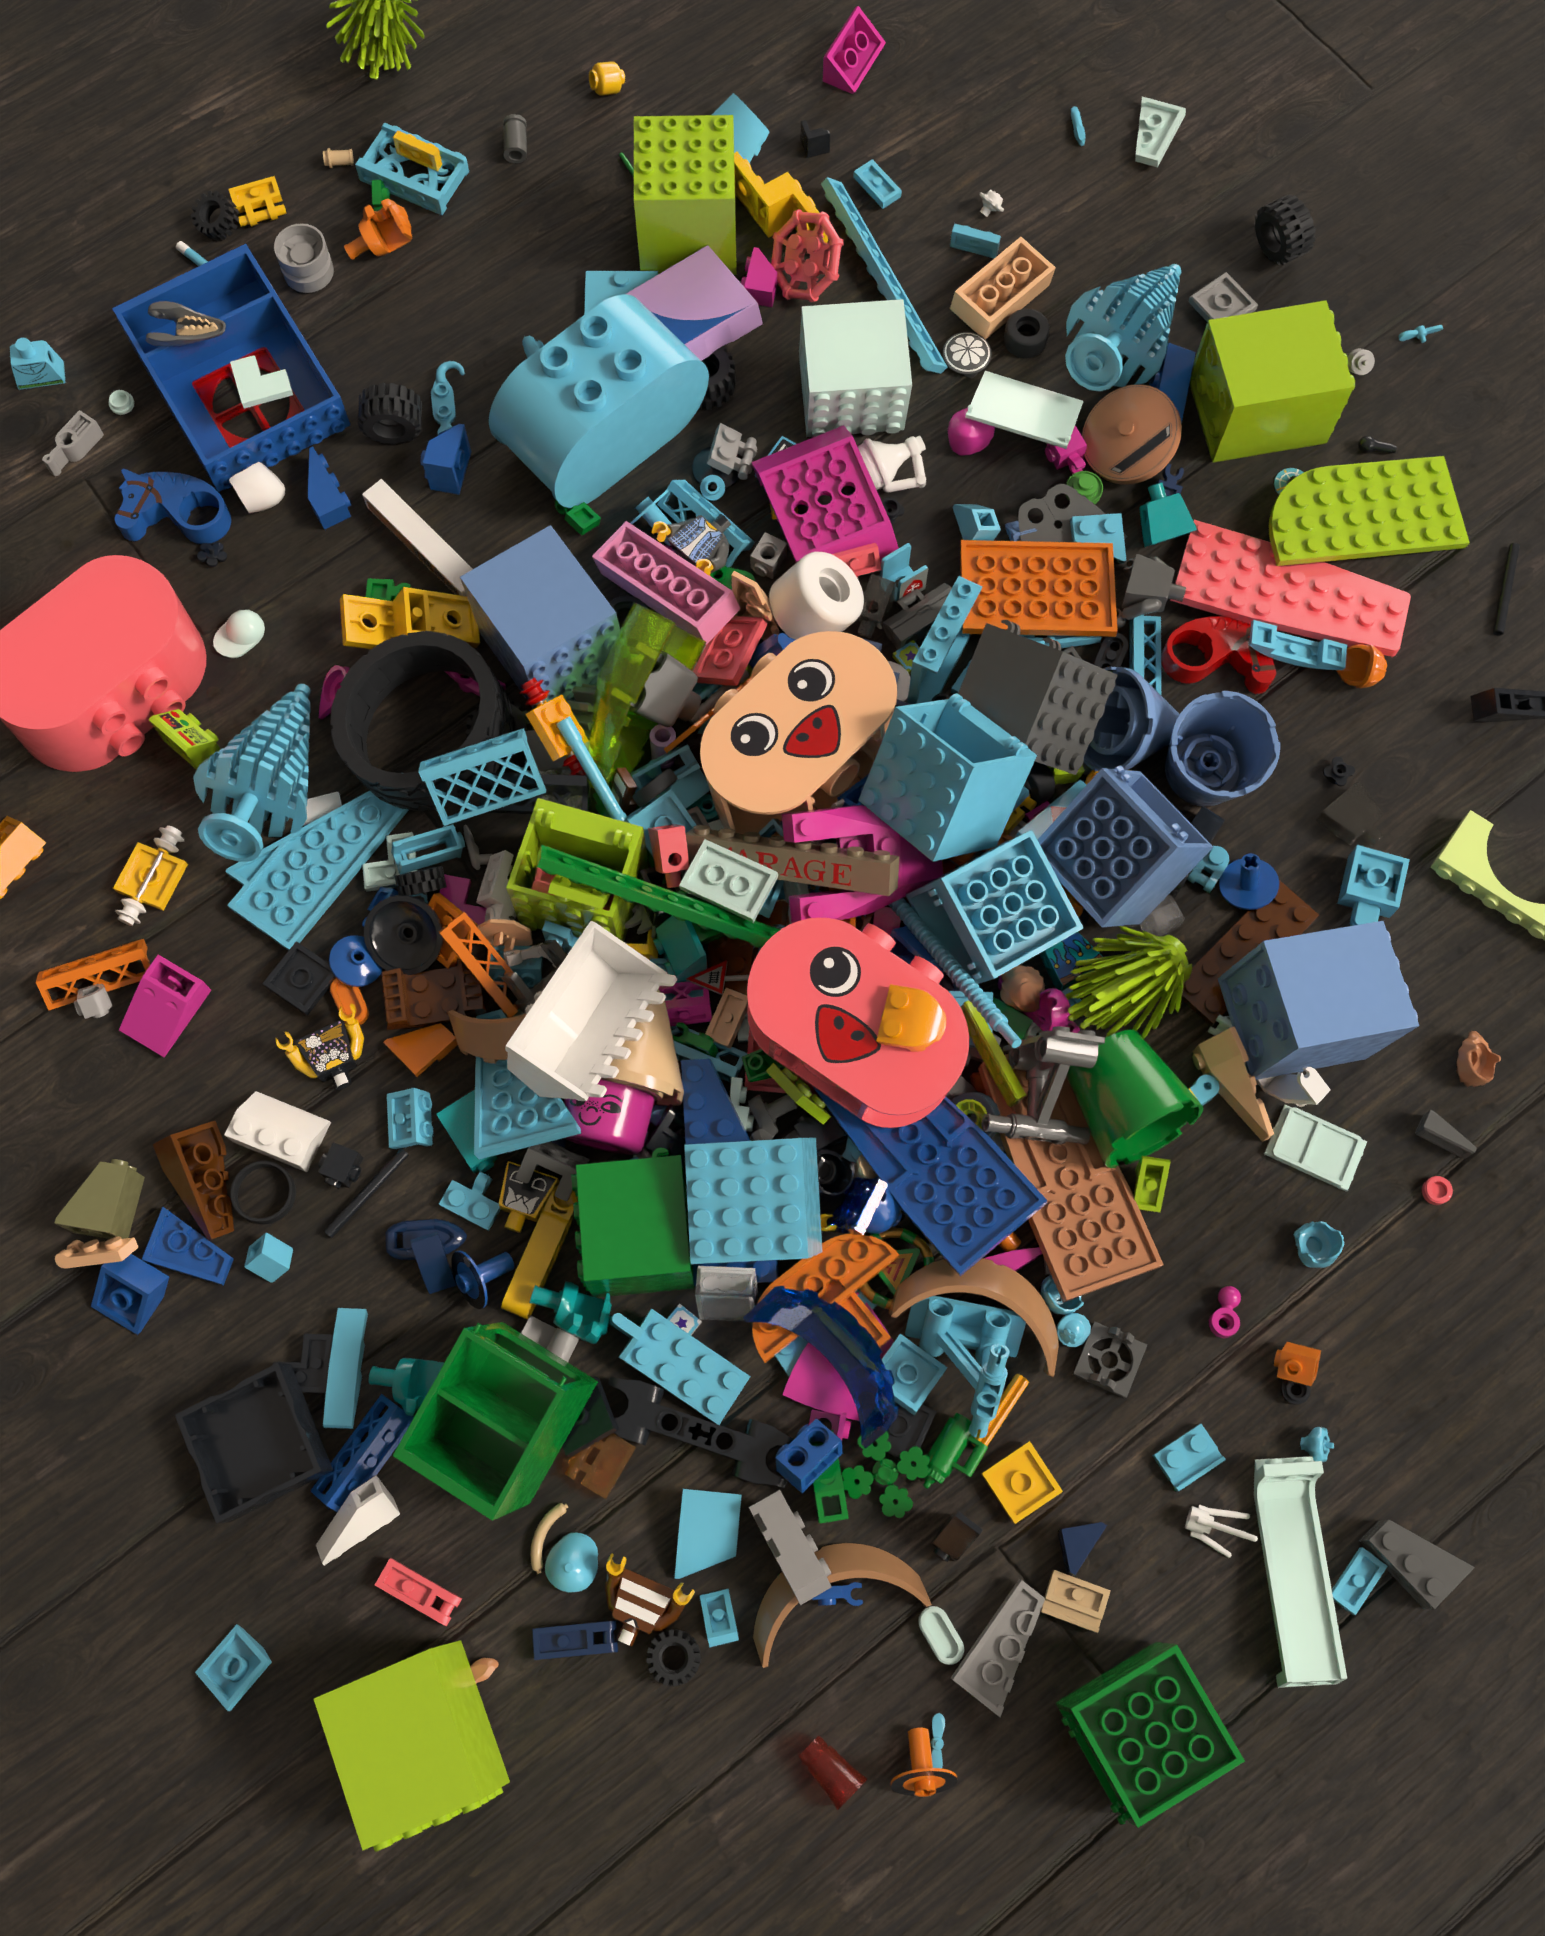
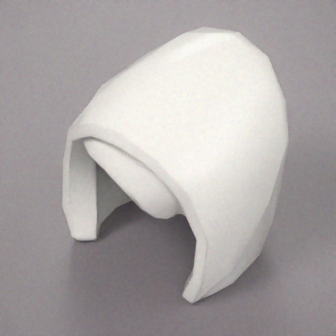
M260 462L251 465L229 479L249 514L272 508L285 495L284 484Z

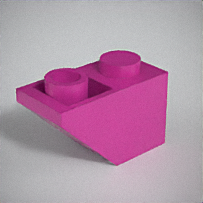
M754 247L752 256L747 257L745 271L748 272L747 277H742L741 284L756 300L758 305L772 307L777 290V271L760 249Z

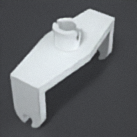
M1308 1066L1302 1068L1306 1071V1075L1298 1072L1297 1075L1285 1074L1256 1080L1265 1093L1285 1103H1294L1299 1107L1307 1104L1317 1105L1330 1091V1088L1318 1072Z

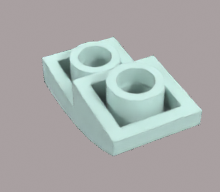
M732 1077L731 1102L746 1132H752L754 1116L749 1115V1107L740 1106V1103H745L747 1087H743V1078Z

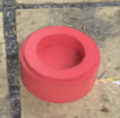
M1441 1176L1431 1177L1422 1186L1424 1199L1432 1205L1444 1204L1451 1198L1453 1193L1450 1182Z

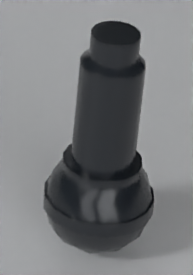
M1369 435L1363 436L1358 443V448L1363 453L1378 451L1390 454L1395 453L1397 450V446L1391 443L1376 441V439Z

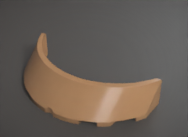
M454 1010L448 1011L460 1051L465 1055L469 1053L483 1058L486 1063L494 1064L498 1060H507L508 1052L505 1051V1046L527 1015L523 1014L502 1019H478L462 1015Z
M982 1258L960 1277L945 1259H941L919 1269L898 1285L888 1312L894 1318H897L903 1311L917 1302L944 1293H974L992 1298L1006 1305L1017 1313L1032 1329L1046 1358L1043 1371L1048 1376L1054 1377L1059 1345L1053 1317L1046 1302L1035 1287L1013 1269L1003 1264L997 1265L992 1260Z
M842 1543L824 1546L819 1551L814 1552L818 1560L824 1558L832 1573L827 1576L830 1583L850 1578L882 1580L897 1585L913 1594L923 1603L924 1607L932 1605L920 1576L905 1562L884 1550L863 1544ZM783 1572L777 1576L767 1590L755 1621L753 1639L763 1668L769 1666L768 1662L772 1644L782 1622L799 1603Z

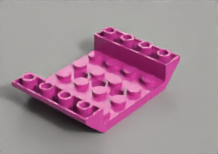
M844 425L751 462L760 485H763L796 563L803 556L811 552L834 554L876 543L878 546L881 563L882 558L899 549L889 517L856 442ZM845 486L855 488V492L849 496L844 495L841 490ZM822 495H828L832 498V501L827 505H821L818 502V498ZM801 504L808 507V511L802 515L794 511L795 507Z

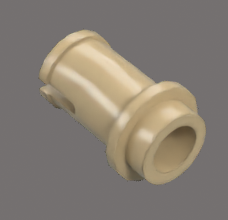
M328 148L327 151H323L325 166L333 168L336 165H354L352 149L331 150Z

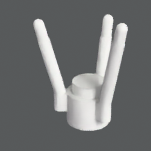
M1199 1505L1198 1508L1191 1506L1185 1529L1191 1530L1190 1536L1200 1539L1228 1558L1232 1554L1204 1535V1532L1209 1534L1211 1528L1254 1542L1258 1539L1255 1535L1215 1522L1214 1517L1210 1516L1249 1519L1250 1515L1248 1513L1213 1509Z

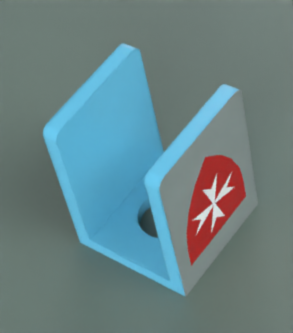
M909 543L885 556L881 561L882 570H880L879 581L895 602L916 588L921 592L926 587L928 567L924 565L913 572L909 566L911 545ZM899 578H903L898 582L897 588L895 585V581Z

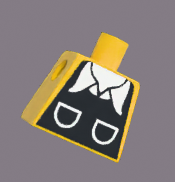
M508 1161L499 1207L501 1210L510 1213L505 1228L520 1233L525 1219L538 1222L551 1192L559 1185L560 1181L556 1177L534 1170L530 1182L524 1183L515 1179L521 1165Z

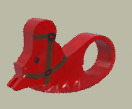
M1205 617L1183 624L1171 633L1161 653V664L1164 671L1172 679L1181 683L1199 682L1223 664L1230 663L1239 674L1245 676L1246 688L1254 694H1261L1269 688L1276 676L1273 658L1256 651L1249 645L1251 624L1230 617ZM1179 643L1198 645L1202 653L1205 652L1206 663L1201 666L1186 665L1176 658L1172 646Z

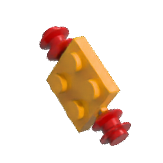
M533 678L521 685L524 690L520 694H526L529 698L526 705L533 706L538 703L536 705L537 708L528 712L526 716L552 761L554 762L565 755L568 758L564 760L562 767H569L571 770L569 775L584 776L586 774L556 725V723L570 716L581 734L584 744L589 741L584 729L579 725L571 711L570 705L562 694L548 702L546 700L542 701L547 698L550 692L549 690H542L540 685L543 680L538 682L536 678Z

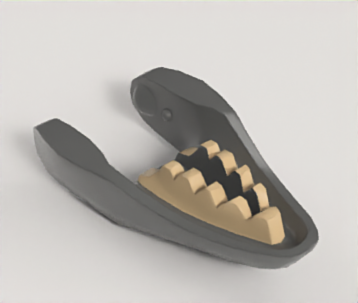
M169 301L155 302L149 306L148 314L159 319L173 320L176 323L175 336L166 333L146 334V341L154 346H183L221 336L225 332L226 324L220 319L201 314L178 303Z

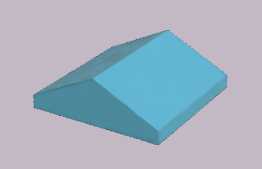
M236 1624L195 1673L225 1709L231 1711L272 1661L265 1649L241 1626Z

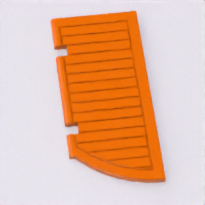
M752 676L738 686L736 690L739 692L753 679ZM714 707L665 747L664 751L668 753L714 715Z

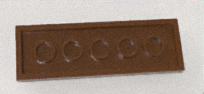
M1279 880V890L1273 901L1262 908L1249 910L1192 968L1189 979L1184 982L1181 1000L1212 1027L1217 1022V1017L1219 1015L1223 1016L1227 1011L1218 978L1263 941L1301 935L1318 918L1319 914Z

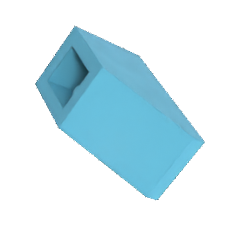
M954 504L953 510L963 540L994 541L1001 530L994 509L977 504Z

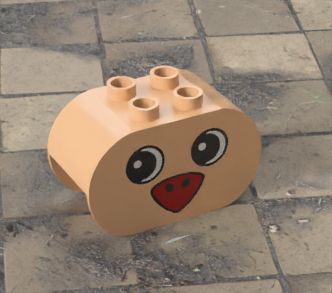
M837 631L817 632L803 636L790 643L777 656L773 653L763 656L753 668L751 674L753 679L739 692L736 689H730L718 699L713 710L715 715L709 721L702 736L700 756L719 820L724 828L733 829L735 833L740 834L747 832L759 833L773 818L782 821V813L831 808L838 801L837 797L870 773L896 706L897 684L893 670L886 658L868 641L852 634ZM775 832L772 836L780 835L777 832Z

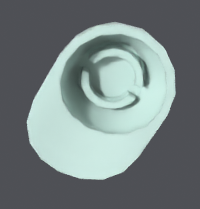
M251 610L236 611L231 614L227 622L216 632L213 639L215 649L224 657H241L262 639L265 631L264 622L257 613Z

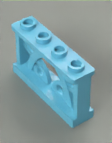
M384 123L364 157L359 158L355 164L360 181L372 185L371 180H382L385 188L389 189L390 194L443 215L450 198L463 178L469 173L466 157L459 152L448 150L438 143L422 139L419 135L411 134L416 139L425 143H431L439 148L442 166L438 172L427 167L429 174H417L407 178L404 176L400 162L410 159L397 154L396 148H393L391 145L390 150L392 154L390 155L384 151V148L388 143L395 146L393 136L397 130L405 134L411 133L403 131L398 126ZM381 155V157H382L383 159L380 160L378 163L375 164V162L377 161V159H378L379 156ZM392 166H394L398 170L397 173L393 172L394 168ZM448 169L453 170V172H452V174H451L450 176H446V177H440V176H438V175H445V174H447V173L449 172ZM438 183L445 184L441 191L437 190Z

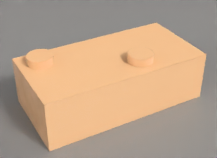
M1020 237L955 291L950 309L986 340L1005 324L1014 312L1021 310L1050 285L1056 267Z

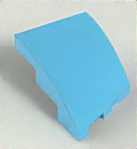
M733 93L712 115H733L734 153L738 151L741 157L747 159L750 163L753 156H758L761 145L769 134V130Z
M683 1489L675 1579H681L736 1557L742 1495Z

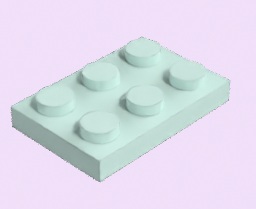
M704 839L679 887L687 893L754 923L778 878V872Z

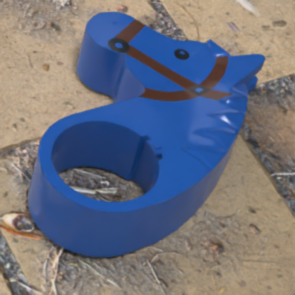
M126 469L121 470L126 480L119 487L123 495V503L115 515V522L125 539L130 541L140 540L145 535L148 526L158 523L164 517L170 518L190 541L198 544L216 542L228 532L231 526L230 512L222 496L213 486L205 481L181 473L150 472L138 475ZM198 506H214L219 508L216 517L204 525L195 526L187 523L191 515L190 512Z

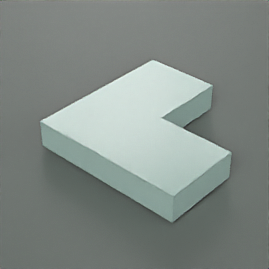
M255 355L230 362L244 408L293 395L285 369L261 376Z
M412 832L386 836L387 861L362 864L366 892L379 890L380 887H397L394 876L400 874L391 853L392 842L414 836ZM416 852L406 854L408 860L416 858Z

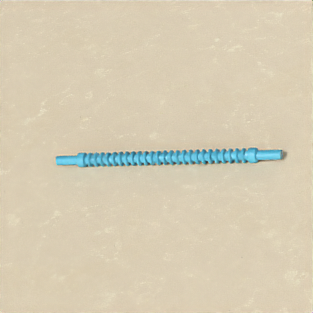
M904 898L889 904L900 920L915 935L916 939L935 958V961L939 963V966L943 968L948 977L960 988L965 997H968V1000L981 1013V1016L985 1018L994 1031H999L1012 1048L1019 1047L1022 1041L1008 1025L1006 1016L1000 1012V1009L996 1008V1005L992 1003L987 994L983 993V990L979 988V985L975 983L970 974L954 959V956L938 940L933 931L926 926L921 917L914 912L910 904Z

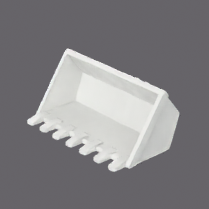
M590 921L545 989L535 994L534 999L536 1002L526 1007L527 1015L505 1046V1051L508 1052L507 1069L539 1097L576 1099L578 1101H587L589 1097H603L607 1089L605 1086L598 1085V1082L601 1078H615L619 1069L615 1066H610L612 1060H625L629 1057L630 1049L621 1046L625 1040L638 1041L643 1033L640 1029L634 1028L637 1022H651L654 1013L645 1010L648 1004L663 1003L666 996L664 993L657 992L660 986H673L677 981L676 976L667 974L666 971L603 927Z

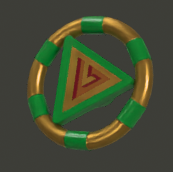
M891 1227L880 1234L872 1233L870 1235L880 1240L900 1238L917 1247L914 1249L896 1250L899 1257L878 1273L893 1296L898 1285L910 1276L919 1253L922 1254L924 1267L935 1262L927 1243L916 1233L907 1229ZM868 1283L859 1288L861 1293L870 1302L884 1309H890L893 1299L874 1292Z

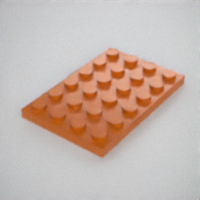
M961 540V577L983 586L962 625V634H982L986 623L1007 630L1008 625L1001 623V621L1009 620L1020 626V635L1116 637L1117 612L1113 543Z

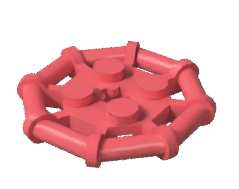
M800 209L794 211L793 216L778 232L773 234L774 244L771 265L777 271V283L782 290L784 298L787 300L792 298L809 300L813 303L818 300L820 294L834 280L837 281L839 278L838 267L841 247L844 245L843 239L839 238L829 221L827 213L802 212ZM806 223H816L814 231L807 230ZM797 226L798 232L786 238ZM823 232H825L830 240L829 243H825L822 239L824 238ZM784 244L786 246L784 262L781 263L782 249ZM807 251L810 254V258L805 261L804 255ZM785 270V272L791 276L792 279L790 283L787 281L782 271ZM820 274H825V276L818 283H816V281L818 280L817 277ZM800 282H807L808 289H798Z

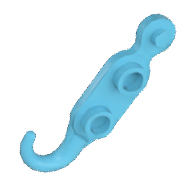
M454 361L444 362L438 367L436 380L431 389L433 416L435 421L441 425L438 429V434L451 428V423L456 418L454 393L446 379L445 373L451 368L457 369L461 375H464L465 371L461 364Z

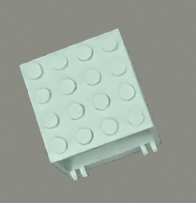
M904 299L802 306L799 361L806 437H816L843 425L851 434L862 433L863 435H872L876 432L884 431L887 433H897L900 430H904L912 389Z

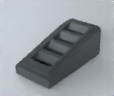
M1431 1109L1422 1116L1415 1131L1417 1136L1463 1159L1474 1154L1477 1149L1476 1146Z

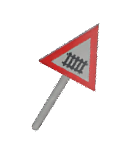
M724 961L690 976L686 980L723 995L725 981H744L749 979V975L726 976L728 961Z

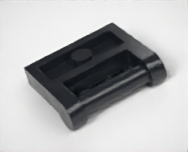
M669 1104L663 1111L661 1119L648 1137L644 1147L652 1152L657 1148H665L668 1150V1156L681 1155L684 1173L686 1174L684 1146L686 1141L668 1128L671 1122H674L685 1130L684 1116L678 1112V1108Z

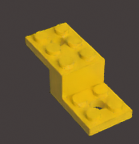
M738 151L734 153L735 195L768 238L773 236L774 232H778L796 210L800 209L802 212L819 213L812 198L805 195L798 180H794L788 172L764 184L762 178L759 175L756 176L752 171L748 160L743 159ZM806 223L807 230L814 231L816 223ZM823 232L824 238L822 239L825 243H827V235L825 234V232Z
M403 587L393 601L343 594L340 598L344 646L373 649L385 640L402 634L408 635V633L421 631L452 635L467 642L473 648H477L480 644L479 629L467 596ZM447 615H452L457 620V624L449 622ZM362 619H369L374 627L369 628L365 626Z

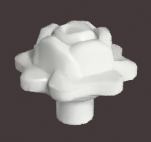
M989 190L987 194L980 192L979 195L983 199L982 203L984 205L980 210L981 213L988 217L991 211H1004L1001 207L1003 198L998 193Z

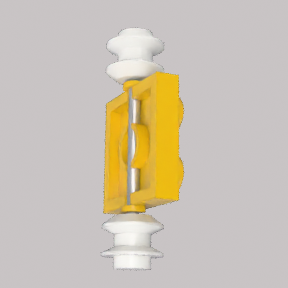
M172 826L159 828V831L162 833L161 838L153 839L158 847L157 850L139 842L135 846L113 887L116 892L130 897L121 899L124 905L122 910H115L119 915V921L133 926L134 923L140 924L141 922L137 918L139 913H146L142 903L163 911L188 866L186 861L169 855V853L179 851L175 846L177 842H184V839L181 837L182 832Z

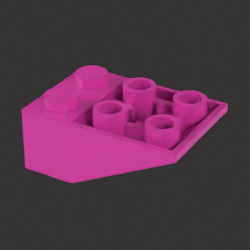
M157 955L142 976L119 1031L165 1057L209 995L211 989L199 978L162 956Z

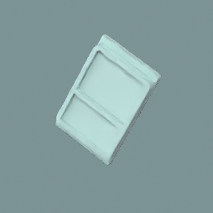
M1284 1105L1273 1128L1274 1135L1271 1136L1264 1154L1341 1190L1348 1191L1361 1156H1363L1367 1141L1354 1133L1303 1110Z

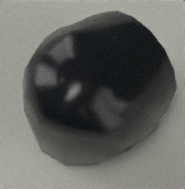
M817 1150L819 1198H830L846 1192L851 1186L855 1175V1162L847 1160L832 1150Z

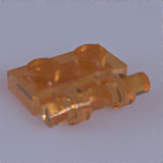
M612 1433L606 1442L600 1440L570 1457L568 1461L570 1465L564 1474L575 1479L579 1470H582L587 1474L581 1484L607 1499L635 1452L636 1447ZM593 1447H596L600 1452L593 1464L589 1465L585 1460Z

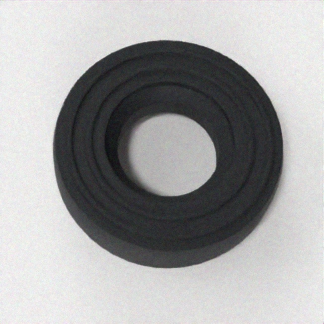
M669 768L637 791L632 797L639 807L644 806L676 782L678 778Z

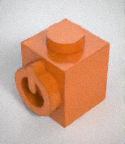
M1286 1342L1283 1349L1277 1350L1274 1366L1278 1367L1277 1377L1312 1386L1317 1376L1321 1350Z

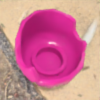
M1049 988L1041 992L1039 1000L1040 1010L1037 1012V1015L1043 1017L1045 1023L1040 1026V1029L1042 1031H1052L1053 1027L1067 1026L1070 1021L1069 1015L1071 1014L1068 1012L1070 1003L1065 994L1055 988Z

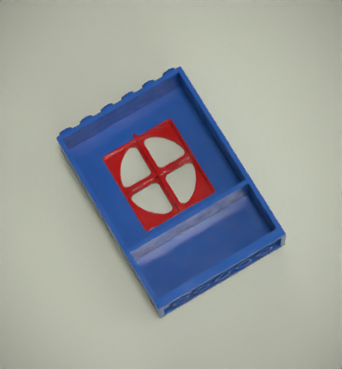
M246 244L112 308L126 337L217 492L231 488L232 485L229 479L257 462L263 463L266 467L274 466L279 461L291 455H296L301 450L313 444H318L323 439L334 433L342 432L346 427L350 426L340 395ZM160 301L178 303L201 314L222 320L226 324V329L221 336L183 346H154L147 343L146 334L156 332L175 336L176 323L173 320L150 316L148 308L152 303ZM255 355L260 370L269 373L286 370L293 395L289 396L290 409L285 421L270 427L259 408L260 404L244 408L241 402L219 414L214 413L213 396L219 383L225 378H230L237 387L230 364L231 361ZM246 411H250L263 432L249 439L231 434L222 425L224 422Z

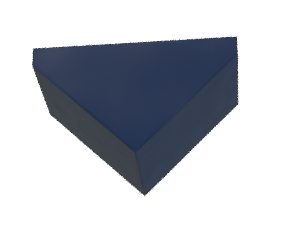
M1099 1522L1057 1530L1066 1573L1070 1576L1077 1574L1105 1530L1106 1524Z

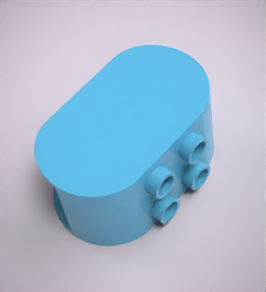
M627 294L617 295L599 303L514 369L502 384L493 401L489 414V428L492 435L500 443L507 445L552 491L554 498L560 505L572 508L583 502L588 504L685 428L696 414L706 394L709 381L708 369L636 297Z

